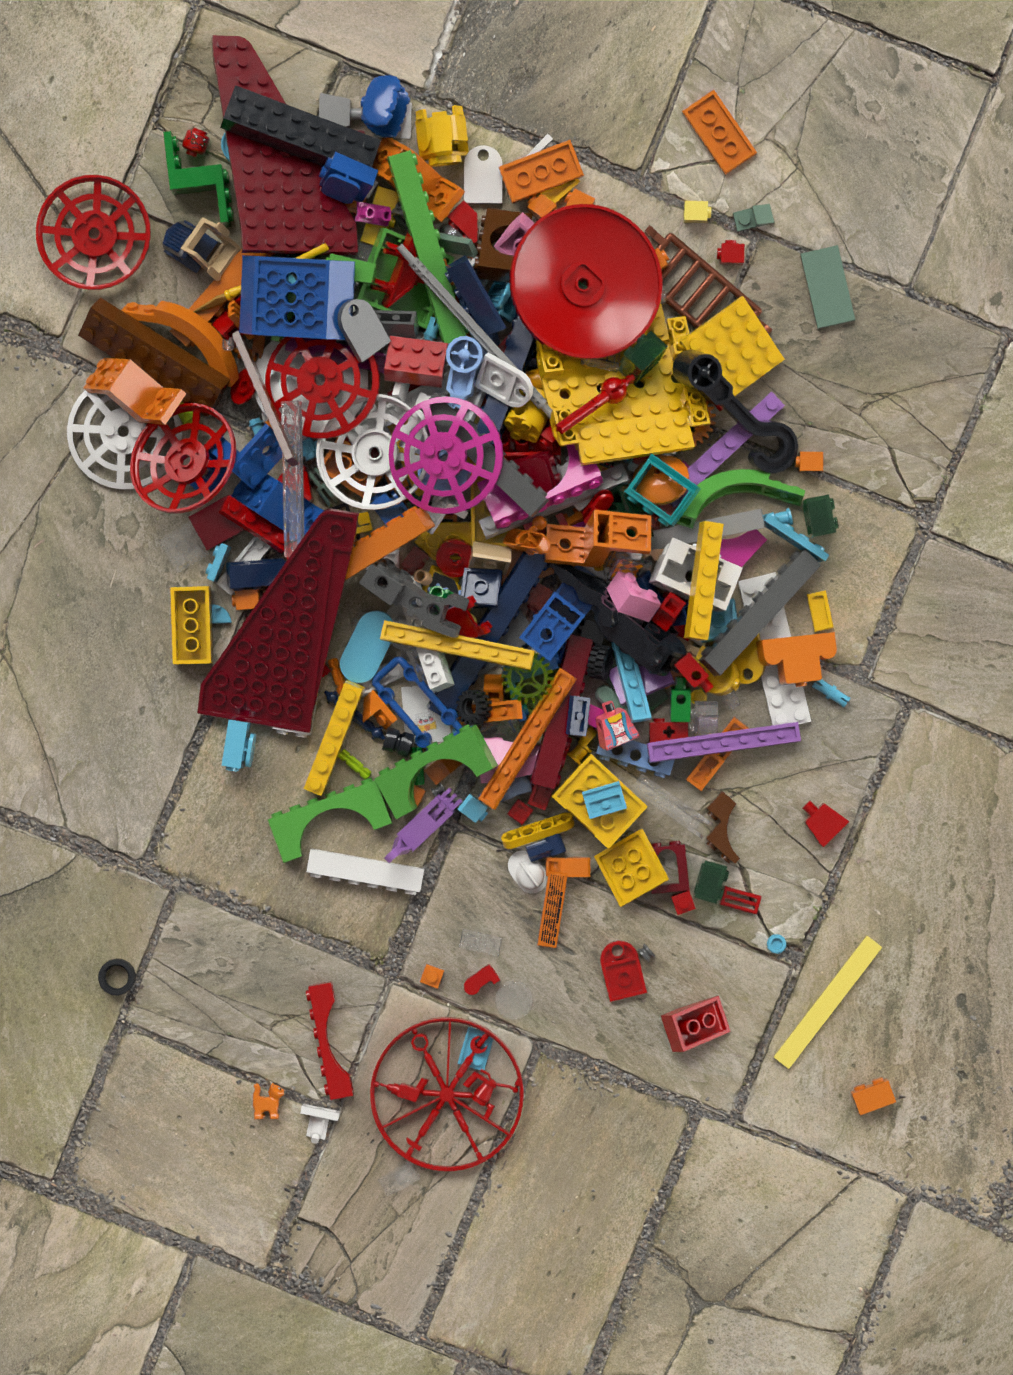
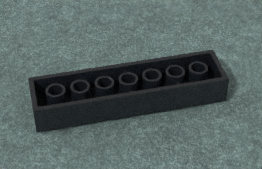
M236 85L220 127L320 166H325L328 157L332 158L334 153L337 152L372 167L381 142L380 139Z

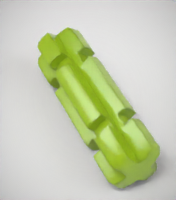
M343 749L338 757L342 761L345 760L346 764L356 773L359 772L363 779H367L371 775V771L367 767L364 768L360 761L353 755L350 756L346 749Z

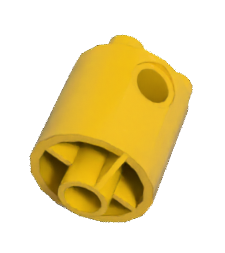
M536 388L538 392L544 397L543 390ZM520 390V394L526 396V394L522 390ZM529 400L521 407H512L504 421V425L511 432L510 436L513 439H523L536 443L549 417L541 408L538 409Z

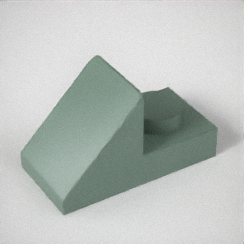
M770 204L754 205L752 208L733 212L737 232L774 223Z

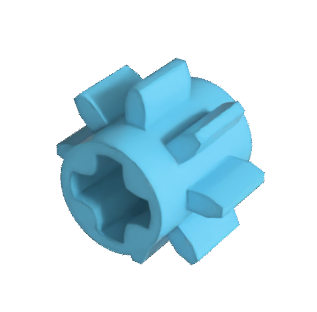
M308 438L299 443L301 448H298L297 451L301 458L305 457L306 461L316 458L317 441H313V438Z

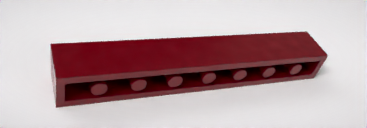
M573 634L567 639L560 668L577 678L542 734L530 780L531 785L549 790H554L555 786H559L561 776L558 773L560 768L564 767L566 757H563L564 750H568L571 740L568 738L569 734H566L570 696H579V693L582 694L584 691L585 683L582 681L584 675L588 674L587 662L594 646L591 639Z

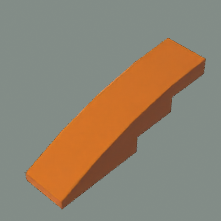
M733 717L722 732L749 729V727L736 717ZM731 752L704 755L686 780L702 791Z

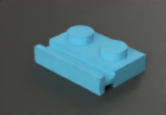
M619 781L582 792L589 819L627 808Z
M468 1026L457 1064L462 1065L465 1058L472 1053L470 1048L471 1040L475 1036H480L475 1040L477 1043L484 1032ZM489 1036L480 1047L483 1049L487 1046L483 1053H475L473 1062L469 1066L470 1068L477 1070L482 1068L485 1070L493 1038Z

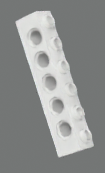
M414 580L413 583L422 589L421 584ZM416 598L417 605L422 607L421 600ZM402 606L408 625L428 629L422 625L423 620L416 615L411 617L406 613L408 609ZM416 647L430 690L439 692L455 685L444 653Z

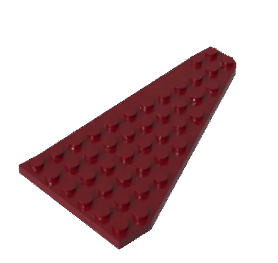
M212 35V57L223 118L235 85L286 104L248 40L240 36ZM225 130L241 229L242 253L304 254L326 243L329 250L322 253L323 255H357L356 222L345 203L322 193V186L319 185L321 181L319 173L323 166Z
M328 509L319 514L201 683L198 714L307 733L311 732L313 713L356 536L359 513Z

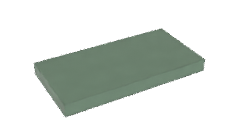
M838 245L800 254L817 329L855 321Z

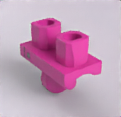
M357 202L355 221L388 226L392 211L387 206Z

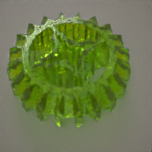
M538 653L534 654L533 662L535 664L531 668V671L534 669L531 678L536 684L527 682L521 686L524 677L519 671L527 673L531 672L530 670L524 671L515 667H510L509 669L503 667V670L508 671V674L501 675L502 678H507V681L502 682V685H509V688L505 690L506 693L510 690L513 691L510 698L518 695L517 700L520 702L521 697H524V703L527 704L528 698H531L532 703H535V696L542 700L543 698L540 693L548 694L545 687L552 688V685L547 684V681H553L554 678L548 677V674L553 673V670H546L550 663L548 662L543 665L544 657H541L538 661ZM539 667L544 674L542 685L534 678V674ZM513 670L521 677V681L516 688H514L511 681ZM527 684H531L538 689V691L532 694L520 692Z

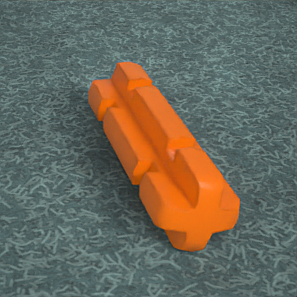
M333 658L328 660V664L332 668L331 673L335 685L338 687L336 688L337 692L340 695L345 679L339 668L338 659Z

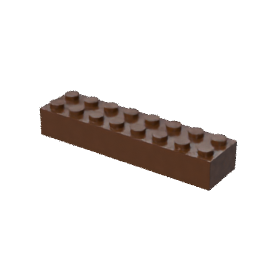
M102 298L90 307L78 334L79 337L113 358L132 360L163 388L182 389L186 393L182 400L184 403L203 404L215 410L231 380ZM201 412L206 417L209 416V414Z

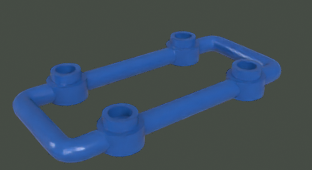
M398 656L393 658L374 675L372 685L378 691V696L385 704H389L416 736L415 743L418 747L427 749L426 746L432 744V736L430 733L421 731L394 700V691L388 687L384 688L379 682L398 664L404 669L403 675L405 679L414 681L442 713V722L453 726L456 730L454 736L460 733L459 729L462 728V725L457 720V712L451 708L447 709L435 693L430 690L429 686L420 677L418 666L410 665L406 659Z

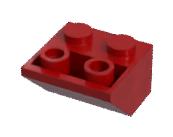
M463 200L447 216L448 227L455 234L459 232L463 238L472 239L475 247H477L478 215Z

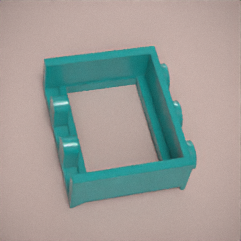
M651 453L646 463L624 492L628 494L627 499L634 504L639 502L644 505L642 509L651 516L653 513L658 515V521L666 527L669 524L674 527L701 489ZM652 465L689 490L671 516L635 491Z

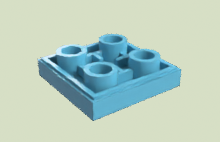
M223 543L220 546L216 545L212 555L215 557L213 564L209 563L205 572L208 575L207 579L218 582L232 547Z

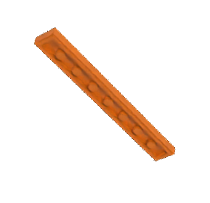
M559 668L478 798L480 801L496 810L577 678Z

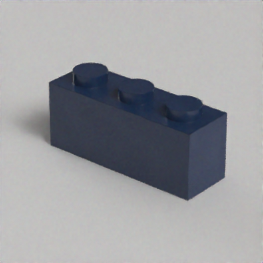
M283 558L226 562L227 586L233 589V591H243L246 587H251L255 590L263 589V586H270L286 561Z

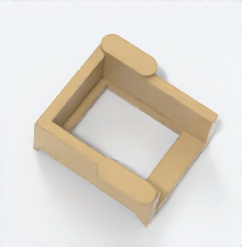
M202 217L181 249L206 270L214 280L219 281L221 275L241 247L229 237L230 231L222 223L218 222L215 224ZM207 229L222 241L208 263L197 252L193 251Z

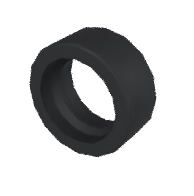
M117 958L106 962L98 974V981L104 992L116 996L128 992L133 987L136 978L134 967L128 961ZM113 966H121L128 973V981L121 988H113L106 981V973Z

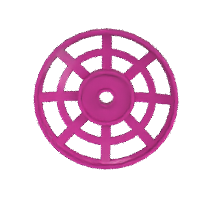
M435 397L413 406L399 420L389 445V466L397 487L413 504L433 513H459L478 505L493 490L502 470L503 446L495 424L478 406L460 398ZM446 402L458 404L461 407L456 416L447 414L433 416L430 405ZM422 408L425 419L418 423L409 435L401 432L400 429L405 421ZM468 409L483 420L490 433L479 437L474 428L463 420ZM447 420L453 423L448 432H438L435 421ZM427 425L430 436L424 442L415 439L414 437L419 430ZM460 425L469 432L473 438L472 440L463 443L456 436ZM396 438L406 443L404 447L405 467L397 471L393 455ZM492 440L494 441L496 455L493 473L482 469L484 458L482 444ZM411 445L420 449V461L413 464L410 463L409 455ZM474 447L477 449L476 466L466 462L467 450ZM441 450H445L448 453V458L445 461L439 458ZM424 468L430 475L427 485H424L416 477L414 471ZM463 469L471 472L470 478L459 486L455 476ZM408 474L415 485L424 491L421 502L407 492L399 480L400 477ZM478 476L488 479L489 482L483 491L473 500L466 502L462 492L469 488ZM437 478L448 479L452 490H435L434 486ZM431 495L442 497L455 495L459 506L454 508H437L428 504Z

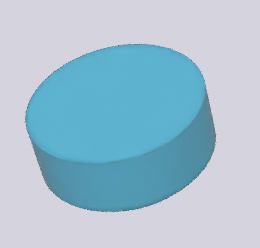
M773 934L767 940V947L772 953H781L786 948V940L780 934Z

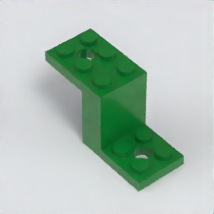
M171 131L163 132L171 192L174 195L217 190L220 223L225 227H232L231 222L234 221V213L231 207H229V203L232 202L231 191L227 188V184L230 183L227 169H224L222 164L182 169L181 158L177 155V151H180L179 140Z

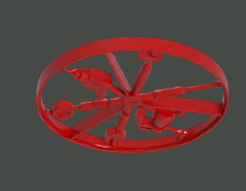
M456 1017L427 1019L408 1027L398 1034L381 1054L375 1066L370 1087L373 1117L386 1142L406 1160L423 1168L436 1171L464 1170L477 1166L493 1157L512 1137L520 1120L524 1101V1085L521 1071L508 1046L488 1028L476 1022ZM449 1022L446 1085L432 1056L426 1050L429 1045L428 1037L423 1033H418L416 1028L431 1023ZM451 1023H461L481 1030L484 1034L477 1043L475 1040L480 1036H475L471 1040L470 1048L472 1053L465 1058L449 1085ZM410 1031L415 1035L411 1041L412 1047L416 1051H423L424 1059L433 1076L436 1077L441 1091L423 1090L429 1081L426 1078H421L416 1087L401 1083V1085L396 1083L394 1085L379 1084L376 1081L379 1067L387 1052L400 1038ZM489 1036L493 1038L512 1061L518 1077L514 1084L515 1087L496 1083L491 1078L490 1073L481 1068L480 1071L488 1075L489 1078L474 1071L463 1083L465 1087L469 1088L477 1079L482 1080V1084L474 1093L454 1091L459 1079H462L473 1062L475 1053H483L487 1046L483 1049L480 1047ZM416 1037H424L426 1041L424 1047H416L414 1043ZM379 1085L386 1087L391 1094L412 1102H416L421 1093L423 1096H437V1098L382 1125L376 1109L375 1087H379ZM497 1086L509 1088L514 1093L518 1092L517 1087L520 1089L519 1109L510 1131L489 1119L495 1106L488 1102L490 1101L493 1089ZM457 1098H472L476 1103L482 1106L486 1105L487 1110L482 1115ZM439 1100L436 1109L433 1108L418 1131L416 1140L413 1141L408 1137L406 1138L407 1143L412 1147H409L407 1152H404L392 1141L384 1128ZM445 1102H448L454 1111L453 1115L462 1132L467 1135L478 1160L463 1165L441 1166L420 1161L411 1155L414 1152V1148L418 1151L421 1150L422 1146L418 1144L419 1140L426 1135L440 1113L439 1110ZM455 1102L507 1135L505 1139L493 1151L483 1157L478 1152L479 1150L469 1133V1127L460 1110H457Z

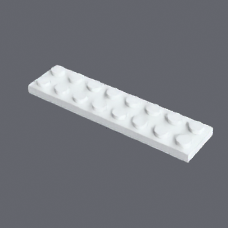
M776 572L738 581L744 606H749L753 602L752 597L758 591L762 592L764 590V584L771 577L775 578ZM784 606L759 633L761 640L791 637ZM777 664L766 666L761 680L772 725L798 722L799 725L811 722L803 686L796 687L795 684L781 685L779 683Z

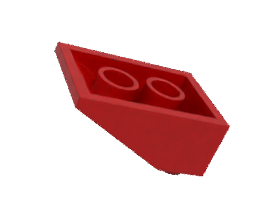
M714 996L661 1015L672 1052H685L731 1032L719 996Z

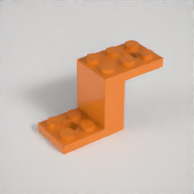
M382 138L372 168L377 169V175L385 179L396 189L387 157L411 150L412 154L415 153L418 165H415L417 173L421 172L424 181L421 186L423 192L426 191L429 197L428 209L433 211L435 219L442 222L449 215L455 204L461 200L465 191L443 178L412 149L393 138Z
M117 358L101 359L96 366L97 369L87 378L86 385L83 388L88 393L106 394L138 422L166 425L186 395L182 389L163 388L132 360Z
M594 510L585 528L547 524L545 536L550 540L551 548L544 555V562L601 568L610 551L650 554L651 516ZM628 529L634 530L635 533H636V536H635V537H630V536H628L626 530H628ZM566 541L569 544V548H562L560 542Z

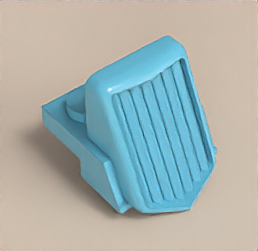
M494 281L488 291V296L500 317L512 324L513 319L518 314L511 297L510 283Z

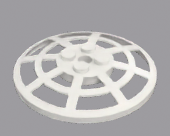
M85 390L73 405L67 425V440L75 462L89 478L99 484L121 490L135 489L132 483H124L125 472L130 471V465L125 466V455L132 453L135 442L146 427V424L135 420L123 408L110 411L104 404L111 400L107 395L100 399L96 393H88ZM88 395L94 405L89 410L84 425L73 424L78 407ZM99 408L105 415L101 426L90 425L94 413ZM173 416L175 427L182 425L179 416ZM122 426H126L129 429V433L125 437H121L118 433L119 428ZM158 427V430H154L150 436L157 438L150 454H153L158 442L165 435L160 427ZM73 432L84 433L85 445L91 454L84 462L81 461L76 452ZM182 432L176 435L178 440H182ZM89 433H100L103 444L96 450H94L91 444ZM108 449L117 453V465L105 461L100 456ZM97 461L102 466L117 471L116 483L98 477L88 468ZM140 461L139 468L145 465L150 467L151 462ZM157 465L158 478H160L166 472L164 465L161 468ZM151 476L141 480L142 487L153 483Z
M378 394L376 401H379L378 412L369 413L365 419L377 418L376 429L365 431L361 425L357 426L354 430L358 437L353 446L343 444L348 433L339 436L337 443L325 441L326 439H318L316 446L317 466L329 490L341 501L365 510L386 509L398 505L407 499L399 490L392 477L388 455L392 436L383 430L385 420L395 425L399 422L397 418L385 414L386 402L393 403L405 411H409L411 407L394 397ZM357 396L352 406L368 401L369 398ZM349 409L343 413L349 423L355 419ZM416 412L411 415L413 417L412 420L406 425H402L401 432L409 435L410 431L422 421ZM336 418L326 420L320 432H328ZM424 426L421 431L425 441L429 435ZM396 438L394 445V465L397 463V460L404 461V453H399L396 443L400 440ZM411 445L409 455L410 463L413 464V462L420 461V455H415V447ZM375 447L379 448L380 455L377 458H372L370 455L371 450ZM324 449L335 450L336 463L341 474L333 479H330L325 467ZM342 452L352 453L354 465L348 469L344 467ZM424 468L418 478L421 482L427 473ZM359 470L367 474L366 486L357 483L350 476ZM386 474L392 482L382 487H374L376 476ZM408 474L400 477V482H403ZM346 480L354 488L364 491L362 503L348 498L336 486ZM414 484L407 492L412 495L418 486ZM396 488L401 496L387 503L370 504L372 493L386 492Z

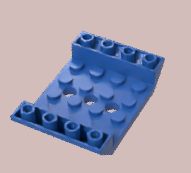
M242 255L239 333L346 340L339 328L337 318L340 307L346 301L354 299L355 261ZM292 272L297 276V281L293 284L288 280V276ZM290 292L296 295L294 303H290L287 299ZM353 305L349 307V314L353 316ZM290 311L295 314V320L292 323L287 320V314Z

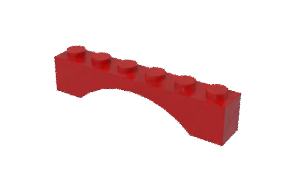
M328 981L309 985V990H306L307 1001H311L312 1009H309L311 1020H315L316 1024L313 1032L315 1039L319 1040L320 1046L317 1047L318 1057L323 1060V1065L320 1067L322 1077H326L327 1084L324 1085L326 1096H330V1100L353 1096L351 1075L337 1062L328 1042V1017L331 1007L336 1000L333 983Z

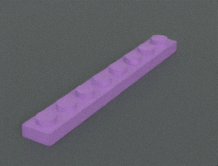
M770 392L750 413L759 421L770 420L785 405L773 392ZM738 424L733 426L688 468L689 480L696 485L705 480L753 434L748 433ZM686 489L679 499L670 503L673 508L683 500L689 490Z
M798 722L651 742L647 743L649 762L653 763L795 743L801 741Z

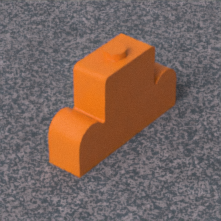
M835 632L756 641L759 662L764 666L777 664L779 683L781 685L795 684L796 687L807 686V682L821 680L820 660L834 657L837 650Z

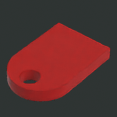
M622 940L607 944L601 953L600 962L610 1002L647 993L636 949L630 943ZM615 945H620L623 948V952L619 956H615L612 953V948Z

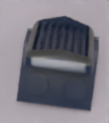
M186 220L184 222L178 221L166 230L162 244L165 249L164 252L194 273H197L201 266L181 249L196 226ZM204 233L193 251L206 260L217 244V241Z

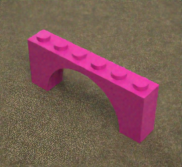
M575 444L566 445L569 454L566 474L555 488L547 492L546 498L549 501L539 512H543L551 505L561 504L567 498L577 497L588 489H595L604 483L596 464L581 466ZM488 479L477 483L480 492L487 486ZM497 484L484 499L497 529L506 528L517 520H524L529 517Z
M684 460L682 461L688 469L690 466ZM758 530L748 531L735 538L722 539L720 558L742 567L767 539Z

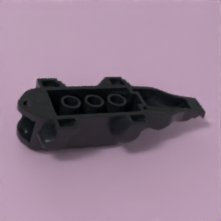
M548 564L547 569L553 568L554 573L558 575L563 583L575 588L581 602L592 605L591 609L595 614L594 619L601 632L605 635V638L610 642H614L623 653L630 655L639 666L649 670L650 674L667 676L671 670L670 663L675 656L684 657L686 654L685 647L681 640L677 638L679 632L673 627H670L666 632L652 620L647 622L618 612L606 589L609 585L608 583L571 565Z

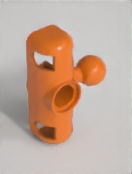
M543 516L534 517L532 526L528 531L515 528L509 530L503 543L511 549L525 551L528 555L548 553L551 548L550 540L543 533L537 532L546 528V518Z

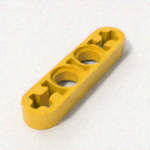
M565 812L505 832L501 836L504 848L513 849L573 828L575 823L571 813Z

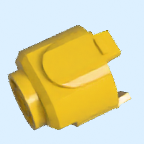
M452 106V115H447L446 111L432 112V117L427 118L426 109L415 111L419 156L424 161H428L431 167L462 163L461 157L466 156L469 152L463 106Z

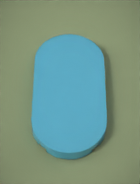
M375 610L364 614L360 618L340 659L341 672L348 680L355 683H364L372 679L376 674L391 642L380 640L384 620L393 622L391 616L387 613Z

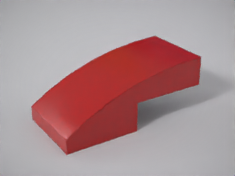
M671 591L651 620L667 632L685 607L686 602Z

